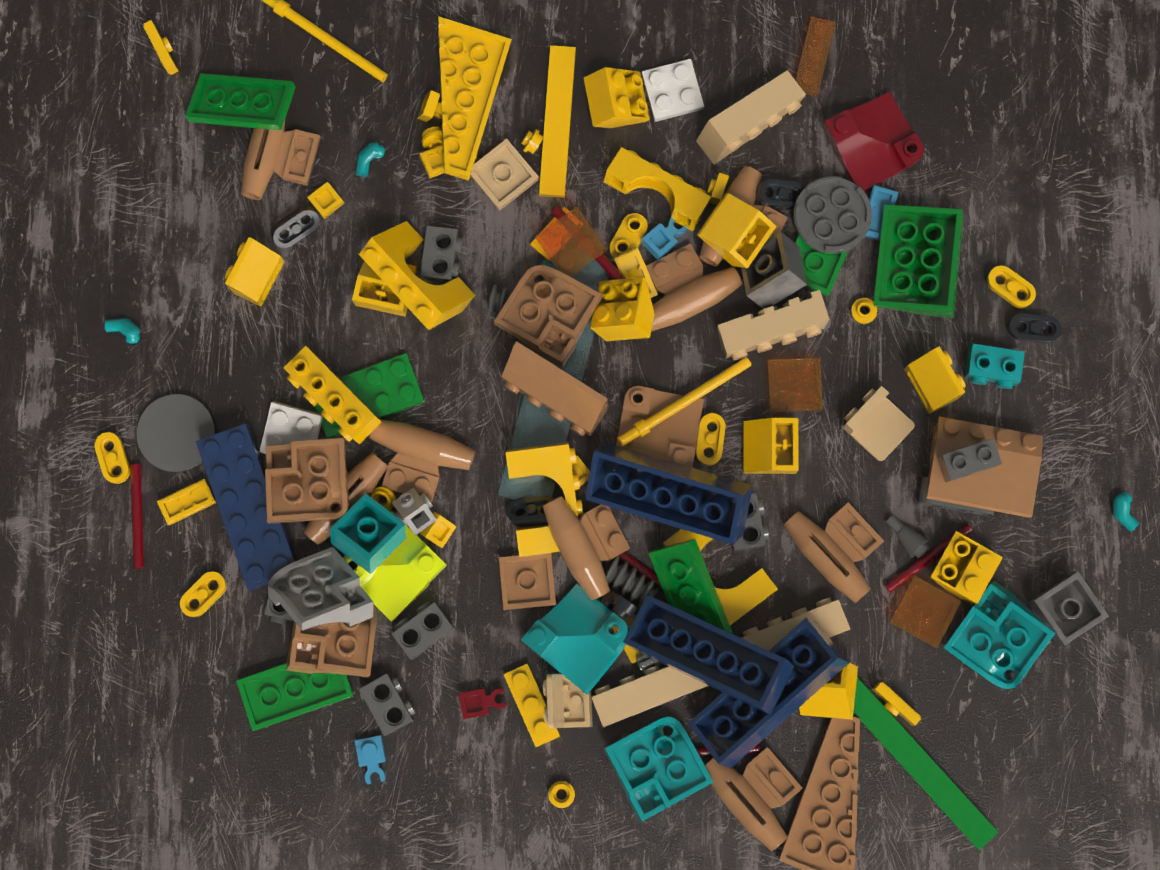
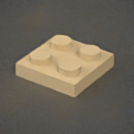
M505 139L476 162L470 175L499 211L539 180V176L508 139Z

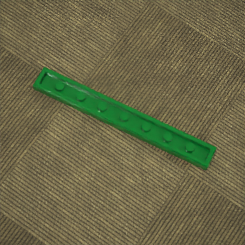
M857 677L854 715L860 719L864 726L973 846L980 850L998 831Z

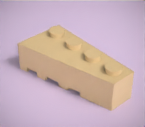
M787 70L711 118L696 142L715 165L747 141L756 138L768 126L773 127L785 114L791 115L802 106L800 102L806 94Z
M820 290L811 292L812 297L804 301L799 299V297L788 300L787 303L782 305L783 308L778 309L777 306H771L759 311L757 317H753V314H748L719 324L716 330L725 359L730 357L733 360L742 359L748 356L747 352L756 349L758 353L772 349V344L782 342V345L796 342V337L805 334L807 338L821 334V329L825 328L829 321V316Z

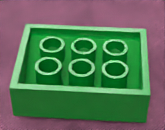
M884 205L874 307L926 316L954 318L964 223L963 209Z

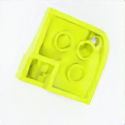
M405 525L406 539L372 574H369L359 565L356 570H353L360 578V587L372 599L373 604L391 622L447 566L407 525ZM346 555L343 557L348 565L353 561Z

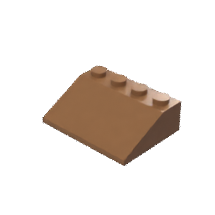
M516 341L502 374V380L505 382L504 387L514 394H518L520 391L527 396L526 401L536 408H540L542 405L550 410L548 415L555 420L562 422L564 419L572 424L570 429L577 434L584 436L586 433L591 436L607 412L608 399Z
M939 417L932 433L926 498L1031 518L1042 459L1043 436ZM994 438L1002 462L1001 465L947 483L945 482L938 461L939 456Z

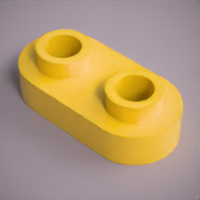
M632 213L624 218L610 243V255L612 258L635 247H639L648 227L647 221L642 215ZM637 222L640 227L634 230L630 227V224ZM620 244H625L627 250L621 252L617 247Z
M1006 266L993 268L987 276L988 287L1014 307H1028L1036 297L1033 285ZM996 277H1002L1004 283L998 284L995 280ZM1017 292H1023L1025 299H1019Z
M715 413L705 415L699 424L696 458L705 466L715 465L720 460L723 451L726 425L724 419ZM714 423L717 426V430L710 432L707 429V425ZM705 449H711L714 453L713 456L710 458L704 455Z
M102 433L95 441V451L102 474L111 483H123L130 475V466L122 440L113 433ZM109 442L114 444V448L111 451L106 449V445ZM120 466L121 473L115 476L113 471L116 467Z
M217 572L205 573L182 596L180 600L182 612L190 617L203 615L225 593L227 582L224 576ZM216 580L218 587L215 590H211L210 583ZM194 599L199 601V606L196 609L191 607V602Z

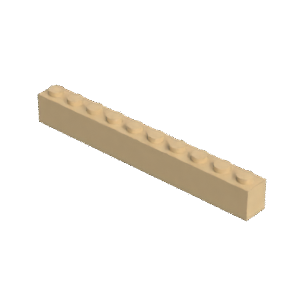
M829 597L817 602V608L811 611H807L806 607L791 612L793 618L783 621L782 617L768 621V628L758 631L756 626L743 631L744 637L742 639L769 651L805 618L817 622L829 638L850 630L839 600L832 602ZM659 665L644 670L646 676L635 679V676L632 675L619 680L621 686L611 689L610 685H606L594 690L596 696H593L592 700L602 726L605 727L708 685L671 667L660 670Z

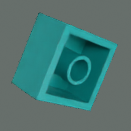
M365 493L330 528L331 544L369 574H372L406 539L405 523Z

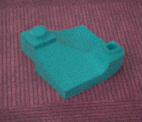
M994 581L981 596L978 604L972 607L944 649L998 687L1012 689L1021 683L1057 631L1031 612L1016 598L1017 596ZM1006 670L1013 671L1014 678H1008Z
M576 584L556 607L533 624L521 641L585 694H588L626 646L623 642L630 629L619 616L610 611L597 599L591 600L582 587ZM613 627H618L616 634H611Z
M673 717L661 718L604 749L639 822L650 818L714 783L681 723ZM664 727L671 728L672 734L670 736L664 735Z

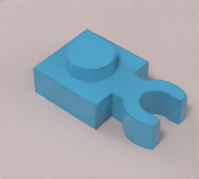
M671 218L666 228L661 223L658 224L641 239V243L659 260L676 246L678 241L674 237L683 236L687 230L686 226L676 229L673 225L676 222Z
M382 735L355 740L359 767L367 766L368 769L365 773L366 783L372 784L371 774L373 772H377L380 775L381 782L385 781V771L379 766V763L386 762Z

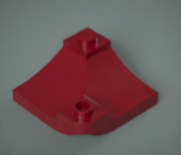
M890 92L863 105L845 110L826 120L823 124V129L835 148L834 153L850 181L858 187L860 186L864 192L873 188L874 185L877 186L912 167L921 159L924 153V146L920 138L908 125ZM913 146L916 152H908L907 147Z

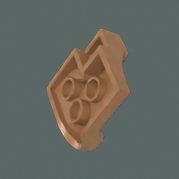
M537 265L528 269L520 279L496 317L494 325L531 347L542 358L563 369L575 350L576 344L590 317L602 299V294L546 265ZM538 278H542L544 280L538 282L537 284L535 283V280Z
M642 386L630 388L625 395L618 437L633 428L634 423L641 419L646 420L683 397V395L661 392ZM635 395H641L643 401L641 403H635L633 401V397ZM699 398L650 429V433L642 438L638 436L624 446H621L617 440L616 446L692 468L704 399Z
M344 438L293 441L291 444L266 446L267 469H265L268 523L312 520L323 522L338 521L349 510ZM334 504L341 506L338 512L331 511V507Z
M374 604L373 617L353 626H349L346 622H333L302 631L294 621L286 670L308 674L330 673L369 677L377 611Z

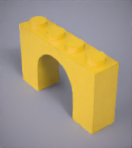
M406 221L371 237L359 255L421 323L430 330L463 312L476 295L459 277L443 285H432L419 279L409 269L405 259L414 253L424 239Z
M569 442L506 450L509 479L533 475L550 477L561 486L565 495V502L578 518V516L583 514L581 500H576L575 490L580 489L578 474L572 473L571 465L576 463L575 448H569ZM548 523L516 527L519 557L560 552L552 537Z
M681 529L663 542V546L696 539L701 552L702 548L712 541L713 538ZM762 568L737 587L731 589L715 587L729 625L733 624L778 590Z

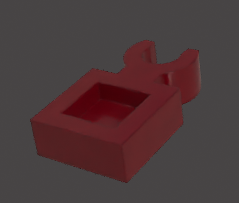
M485 688L458 693L463 720L490 715V706L496 709L507 707V703L498 704L495 701L497 694L505 693L504 689H496L488 696H486Z

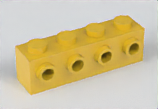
M307 346L284 367L290 374L287 379L297 389L300 386L305 389L306 393L303 396L313 406L319 404L324 409L321 414L331 424L336 421L341 426L338 431L347 441L350 442L354 439L360 444L382 423Z

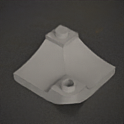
M334 547L285 566L275 573L268 583L269 598L276 606L281 604L302 631L333 622H346L349 626H353L373 617L372 599L360 587L359 576Z

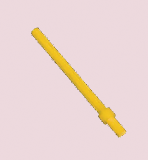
M261 0L272 7L273 12L281 17H287L379 81L384 82L388 74L291 9L290 4L284 0Z
M745 357L646 420L641 419L634 423L633 428L617 437L618 442L621 446H624L638 436L642 438L647 435L654 426L749 368L751 362Z

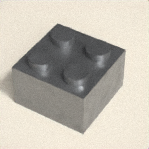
M781 231L766 241L748 268L741 267L746 296L763 309L775 305L807 285L799 246Z
M1079 572L1071 573L1028 602L1036 615L1057 631L1052 638L1057 646H1065L1109 617Z

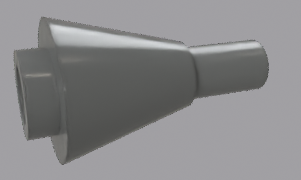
M894 515L886 521L897 533L910 558L914 556L920 558L929 549L927 545L929 539L904 526Z

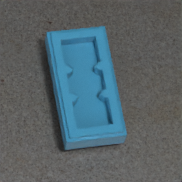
M876 185L873 186L869 198L872 220L865 237L880 241L884 205H895L899 192Z

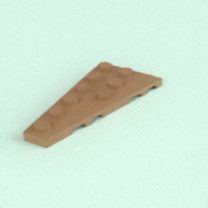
M854 716L853 720L830 718L788 831V838L785 840L778 858L779 861L802 870H855L859 718Z

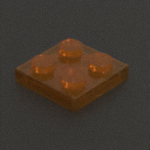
M575 207L535 237L557 270L570 277L608 250L578 207Z
M820 358L767 361L770 413L823 410Z
M913 576L889 623L937 648L961 601Z

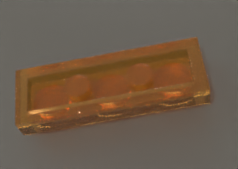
M812 16L795 81L805 94L817 97L836 22Z

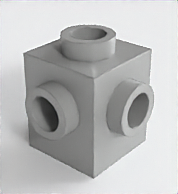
M414 488L403 493L392 502L398 511L394 516L404 522L405 525H408L415 535L436 521V518L429 509L433 506L424 493L419 496Z

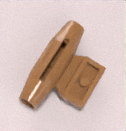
M285 120L281 131L253 128L243 166L241 195L249 199L261 200L274 172L285 181L308 186L321 139L320 135L297 129L284 132Z
M744 166L725 194L729 193L758 209L777 227L769 238L782 230L788 217L768 206L754 205L756 188L761 182L762 174L751 167ZM703 242L699 258L709 265L718 266L723 257L706 242Z
M691 243L647 265L646 268L656 290L665 295L652 305L655 315L651 332L680 323L718 304L741 287L743 284L736 269L730 267L703 276V264Z
M379 419L382 423L370 433L369 438L397 452L388 464L382 486L400 493H406L414 488L419 496L424 493L430 502L433 501L440 479L438 466L470 470L475 455L474 449L446 435L408 423Z
M373 452L349 472L346 469L349 509L365 493L368 496L372 493L388 467ZM334 504L331 507V511L338 512L341 506ZM312 520L309 521L303 532L312 541L320 545L330 536V528L337 521L323 522Z
M561 496L543 505L542 507L552 537L573 577L591 600H595L608 593L610 588L601 561L611 560L630 549L610 508L600 504L582 514L581 518L578 519Z
M849 503L828 520L825 530L821 529L800 511L784 524V527L802 554L831 585L856 603L871 590L854 562L867 558L884 540Z
M768 747L747 764L743 775L733 767L729 768L719 765L714 758L705 765L714 782L711 785L716 794L749 833L771 851L775 850L788 838L771 809L783 806L802 787Z

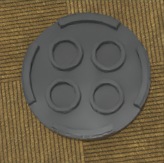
M826 176L812 181L800 193L795 203L793 218L797 233L809 247L822 253L838 254L849 251L864 239L871 224L872 209L867 195L860 186L858 187L842 177Z
M182 394L166 395L152 402L142 413L137 426V442L143 456L157 468L168 472H182L199 466L202 463V459L195 441L216 434L214 421L209 410L198 400Z

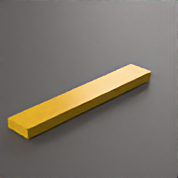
M550 45L539 196L565 198L576 47Z

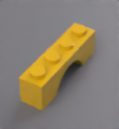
M622 147L608 167L604 178V183L624 194L637 188H651L660 192L669 202L671 218L691 231L695 229L711 199V196L703 189L689 185L681 177L669 174L656 163H649L640 158L636 152Z

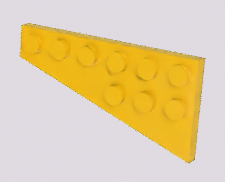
M438 16L444 173L469 181L512 39Z

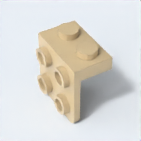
M882 386L877 391L872 388L863 397L862 400L865 404L859 410L854 407L844 418L847 423L843 427L851 437L878 461L885 460L914 429L913 421L886 398L889 392Z
M547 674L546 680L543 681L544 696H547L544 720L545 723H548L549 729L593 727L591 691L585 694L562 674Z

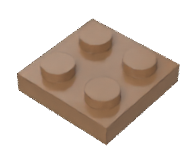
M551 553L519 557V555L499 557L503 610L556 605Z

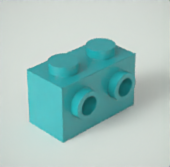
M972 344L968 348L964 378L971 379V383L977 385H986L987 382L997 383L998 388L1012 389L1013 386H1017L1021 382L1025 352Z

